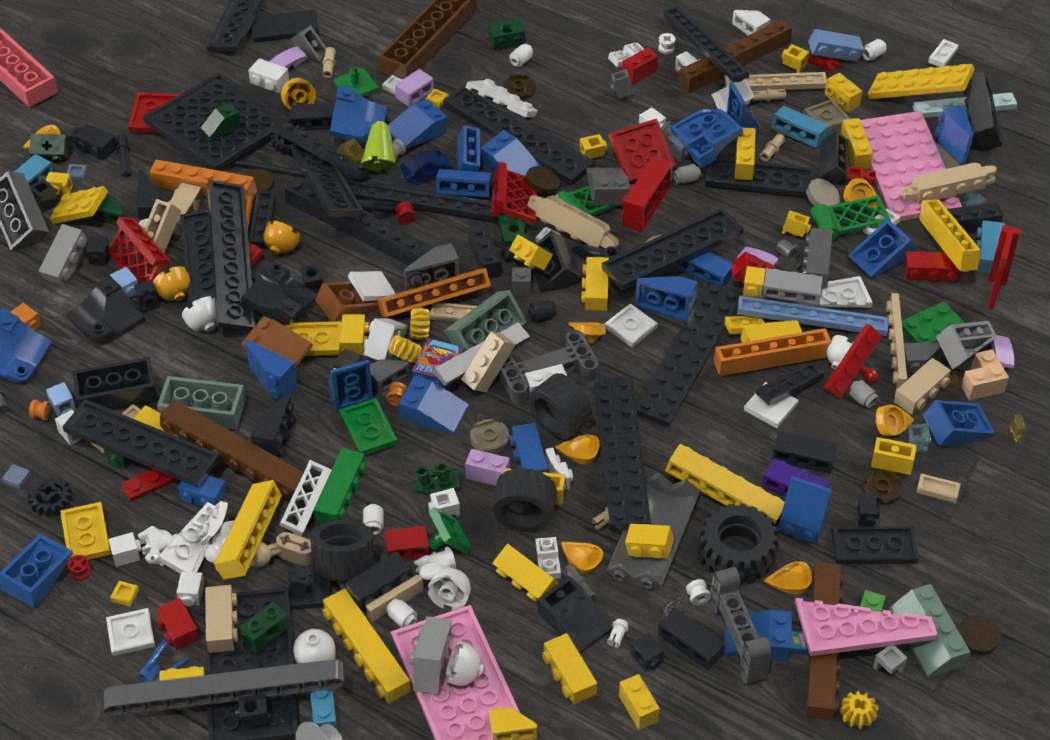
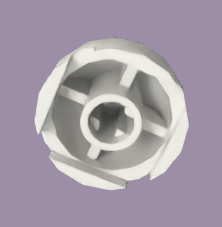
M211 296L200 298L192 303L193 307L190 309L186 307L184 309L182 318L194 331L209 332L216 327L215 298L212 299Z
M834 336L831 340L832 343L827 348V358L835 370L852 345L847 342L848 338L845 336Z
M442 569L435 574L428 584L429 597L441 608L447 605L453 607L451 610L462 608L469 599L471 591L469 579L458 569Z
M320 629L304 631L295 640L293 648L294 660L297 664L336 659V647L333 638L327 632Z
M458 641L455 646L459 648L457 652L452 651L445 675L449 676V678L445 679V682L457 686H465L473 682L476 676L480 677L483 671V664H480L481 656L474 646Z

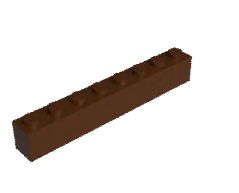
M780 19L724 47V49L742 66H745L791 42L792 27L783 19ZM704 57L679 69L678 86L687 94H690L725 76V74L707 57Z
M175 399L160 414V427L164 431L171 432L179 438L218 453L220 455L219 461L226 463L233 470L242 472L251 480H256L259 483L274 480L282 497L289 500L292 499L304 474L303 471Z
M815 562L812 586L813 603L815 600L834 606L837 603H842L843 590H840V585L843 586L844 573H840L841 564ZM841 652L810 656L809 654L807 718L832 720L834 712L838 713L839 699H835V693H839L840 681L836 680V675L840 674V662H837V656L840 657Z

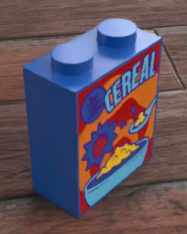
M428 338L413 367L412 379L414 376L431 380L447 391H450L453 382L444 386L433 370L437 366L463 353L464 347Z

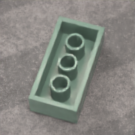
M167 376L157 408L158 412L162 413L175 399L224 428L237 430L246 401L244 386Z

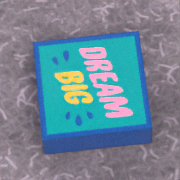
M791 631L790 653L809 655L803 632Z

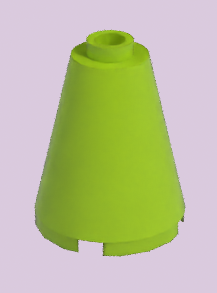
M377 121L371 126L363 154L362 164L370 171L381 172V169H386L387 172L397 167L389 125L383 121Z

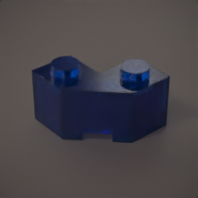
M436 149L410 154L399 166L405 180L417 186L429 174L436 177L439 169H453L447 155Z

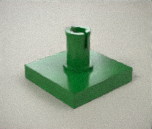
M353 67V69H350L349 74L333 79L337 89L339 85L356 89L355 92L360 96L366 93L373 95L379 92V87L363 68Z
M436 507L428 511L439 531L428 540V544L433 550H438L444 543L465 554L473 550L456 518Z

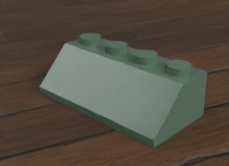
M510 290L498 291L445 329L444 332L451 344L464 347L465 352L485 341L491 331L500 333L518 322L523 326L527 321Z
M931 584L912 589L889 608L891 614L904 615L908 613L932 617L938 634L937 639L908 643L927 678L966 666L970 651Z

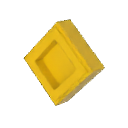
M433 89L425 100L427 99L437 108H441L444 104L443 100L448 97V94Z
M119 581L110 599L112 602L131 607L139 587Z

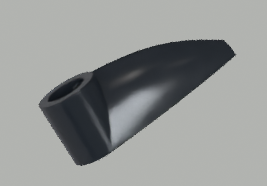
M593 246L572 247V252L587 260V257L611 259L620 255V250L614 246H609L606 249Z

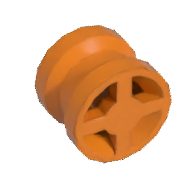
M401 382L391 383L386 397L387 402L391 405L399 406L408 387Z
M32 400L29 408L30 418H41L47 421L51 413V403L49 401L42 403L38 400Z

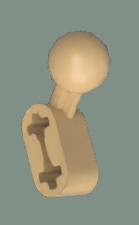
M288 532L281 533L277 536L276 543L267 545L260 542L250 566L256 568L263 567L275 555L284 560L308 566L312 564L311 540Z

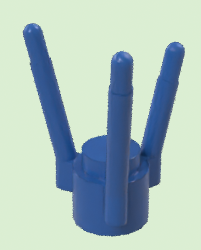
M166 639L161 641L147 664L138 673L144 682L160 681L159 672L161 668L155 662L168 645ZM184 659L171 668L179 669L184 664H186L188 660Z

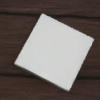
M382 271L350 272L348 275L363 301H377L376 299L395 294Z
M629 304L605 323V328L630 347H633L658 328V323L632 304Z
M755 394L744 406V410L771 426L778 428L798 405V400L789 395L768 405Z
M148 608L106 617L113 656L155 647Z

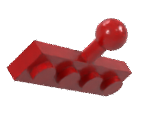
M865 324L824 387L835 397L841 399L859 371L863 374L865 382L875 383L878 380V372L873 368L868 369L864 366V363L883 335L871 325Z
M151 469L121 484L130 502H133L179 479Z

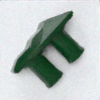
M439 462L436 464L435 470L430 471V473H428L427 467H418L415 470L418 479L411 481L412 491L429 494L452 488H461L458 467L448 468L447 463Z

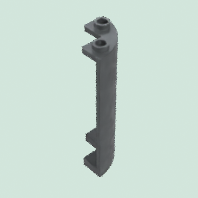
M660 473L647 477L646 487L651 525L671 526L674 541L669 558L629 556L625 545L629 529H624L606 570L618 582H625L645 589L662 586L700 493L687 479L672 484Z

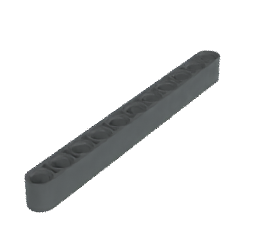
M336 659L108 687L104 690L103 712L109 716H119L239 701V697L265 694V697L337 689L344 685L343 663Z

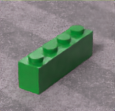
M341 448L313 509L315 522L325 524L329 521L345 519L346 508L353 501V492L359 488L361 474H364L367 469L364 453Z

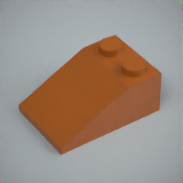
M351 281L323 283L315 299L331 322L342 321V314H363L366 316L379 310L377 301H363Z
M264 316L241 343L246 353L245 341L248 339L293 361L295 368L313 346L311 342L278 321Z

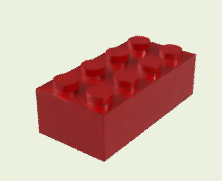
M653 156L649 162H646L644 171L639 173L636 183L631 185L629 194L625 195L622 200V206H624L621 214L623 227L641 233L644 231L671 188L673 162Z

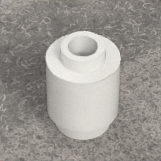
M876 39L865 45L862 53L863 58L867 61H872L885 54V42Z
M528 44L520 45L510 54L511 63L516 67H521L532 58L533 49Z
M370 504L363 509V523L371 528L373 536L380 534L384 527L383 508L376 504Z
M393 599L386 608L388 616L401 628L416 623L417 612L403 600Z

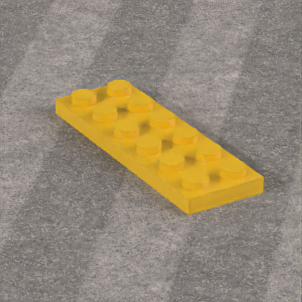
M961 64L957 66L881 72L877 74L868 92L869 99L965 91L975 69L973 64Z

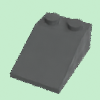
M586 168L593 206L622 205L624 196L628 195L630 190L628 176L622 168Z
M452 243L434 247L404 269L406 290L414 288L407 281V277L412 272H421L423 274L422 285L459 275V258Z

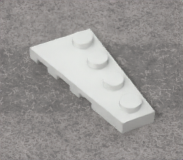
M490 79L467 82L465 88L469 90L476 89L479 91V95L494 98L493 102L507 105V109L519 115L535 117L538 110L533 108L532 104L521 101L519 96L508 93L506 88L495 85V82Z
M857 276L829 281L828 288H821L818 306L813 307L872 308L873 302L861 277Z
M207 502L156 560L180 574L181 572L197 573L205 556V550L212 541L211 537L205 544H200L201 536L199 535V529L202 523L209 519V512L214 505Z

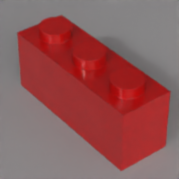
M906 251L905 280L961 282L963 271L956 267L945 252Z

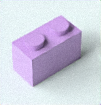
M418 69L395 85L396 98L408 107L412 106L429 95L434 89L433 78Z
M471 449L465 463L466 479L496 486L497 479L504 473L505 468L510 469V458Z

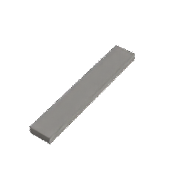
M519 322L500 332L516 344L515 347L527 341L530 337ZM485 341L437 366L433 370L444 386L465 374Z

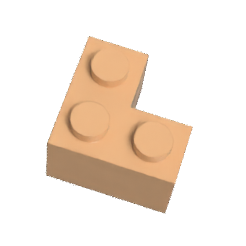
M993 349L975 353L971 366L972 370L965 371L961 385L967 398L974 400L1004 393L1009 377Z

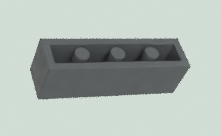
M811 228L810 235H806L802 274L822 276L821 288H828L833 229Z

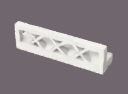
M312 460L309 461L279 526L293 531L295 535L302 536L331 469ZM310 468L322 472L321 475L312 478L309 472ZM311 484L313 492L305 494L302 486ZM303 499L306 507L297 509L295 501ZM296 515L299 522L298 525L287 522V517Z

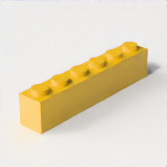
M939 199L922 200L919 220L960 271L978 270L980 248Z
M679 444L667 464L666 472L682 481L687 479L698 490L726 506L733 503L735 505H740V503L746 504L747 507L754 506L758 508L757 511L766 513L767 518H771L774 523L777 522L782 513L785 502L779 497L773 496L761 487L755 486L743 477L730 472L727 468L712 462L709 458L696 453L691 448Z
M274 480L252 484L214 563L216 570L220 573L223 580L246 575L282 497Z
M343 589L324 599V609H322L324 617L327 621L331 620L335 633L343 637L346 649L348 651L352 650L357 665L359 667L363 666L368 681H373L376 685L375 689L379 697H384L389 704L411 692L409 678L347 590Z

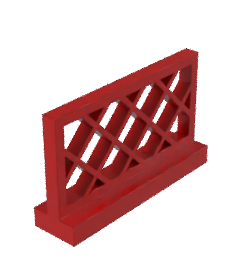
M503 162L499 163L494 174L492 215L498 217L500 212L535 223L536 212L527 206L525 202L528 203L532 195L537 196V191L526 184L527 179H525L524 175L507 170V164Z
M119 217L116 223L120 228L110 248V256L121 269L127 267L134 276L135 268L137 267L138 277L135 276L138 284L144 283V278H146V282L150 280L153 282L155 277L159 275L162 266L169 265L170 259L134 218ZM132 242H133L134 245H135V251H134V252H133V244H132ZM125 244H127V254H125ZM118 247H119L120 256L116 253ZM142 254L144 255V260H145V262H143V263H142ZM134 255H136V262H137V264H135V265H134ZM126 257H128L129 266L126 265ZM144 265H145L146 275H143V266H144ZM151 265L155 267L152 273H151Z
M1002 225L988 282L994 283L988 309H994L1000 284L1005 286L1007 284L1021 229Z

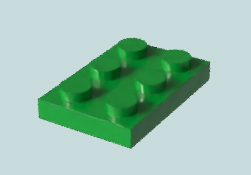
M943 301L902 320V331L913 343L938 342L936 336L947 327L955 324H964L965 322Z
M377 398L340 409V415L357 451L364 453V456L398 445L397 438Z

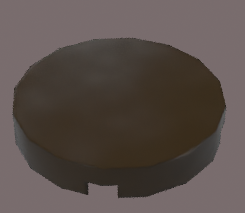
M513 74L507 80L505 79L502 87L507 89L508 93L519 96L520 100L531 98L536 91L535 80L533 78L530 79L526 74Z
M534 166L529 168L526 173L525 179H527V184L539 193H544L545 191L548 194H552L560 186L559 177L545 167Z
M250 169L242 174L254 177L256 188L259 191H271L270 189L274 186L272 175L264 169Z
M873 470L863 479L862 491L864 494L880 495L879 505H890L899 500L903 492L901 479L895 473L889 470Z
M972 615L965 618L959 625L958 632L970 653L987 655L999 646L1001 639L1000 628L990 618Z

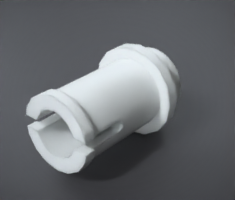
M617 619L613 622V629L607 640V643L612 647L616 643L615 648L620 647L622 638L629 629L628 623L622 619Z

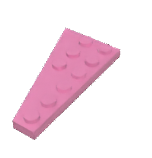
M795 598L796 609L810 656L937 639L938 634L933 619L930 616L908 613L898 615L891 614V611L887 610L877 612L871 611V608L838 603L834 606L823 604V601L815 600L813 603L803 601L802 598Z

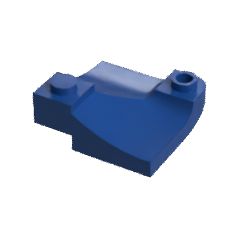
M339 85L329 136L367 143L371 126L377 121L385 122L387 106L365 99L355 92L356 89Z
M721 109L697 111L671 126V131L682 142L692 156V159L701 168L715 161L719 152L733 139L743 133L742 127Z
M4 308L0 310V377L13 383H24L32 376L51 345L52 340L39 334L21 321L19 316Z

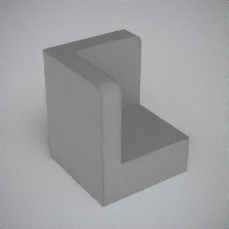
M891 645L876 655L873 668L877 671L883 666L890 674L895 670L901 673L904 671L907 657L894 645Z

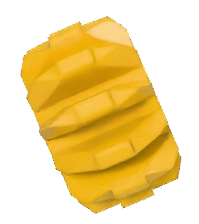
M423 308L412 309L410 337L417 340L428 339L430 311Z
M399 335L394 336L388 348L389 352L411 363L417 361L422 350L420 345Z
M857 691L854 695L849 692L847 698L842 700L840 715H843L844 722L850 721L851 727L858 725L859 729H861L865 725L869 728L871 723L876 720L878 705L875 704L874 698H868V693L861 695Z

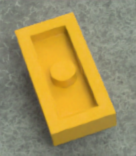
M753 316L725 317L724 321L729 334H742L744 325L765 323L763 318Z

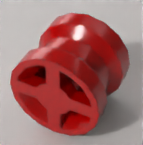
M402 202L396 206V214L401 224L407 225L415 221L416 214L411 203Z
M75 555L70 558L68 569L72 579L75 581L86 580L91 575V568L87 557Z

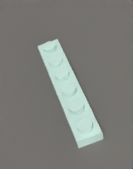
M1013 93L993 94L996 111L1016 109L1017 102ZM967 97L914 102L913 104L914 111H921L924 118L939 117L944 106L965 107L966 113L969 112L964 100Z

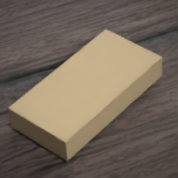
M921 474L916 493L956 503L961 483Z

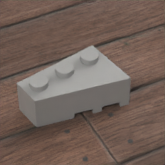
M64 224L61 225L39 269V273L44 279L62 285L67 282L87 255L88 238L83 231Z
M766 268L762 299L818 306L822 276Z
M989 321L950 325L937 335L936 338L953 370L997 338V335Z
M426 616L424 625H420V638H416L415 652H412L410 657V665H413V691L439 695L440 677L443 676L444 672L442 665L444 659L447 658L451 640L452 620Z

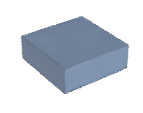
M69 164L67 173L70 174L71 180L84 182L87 165Z
M13 464L3 476L2 481L4 484L21 489L31 476L30 470Z

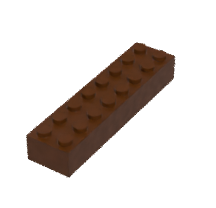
M432 0L378 55L379 72L389 76L393 75L403 80L420 69L477 10V0Z

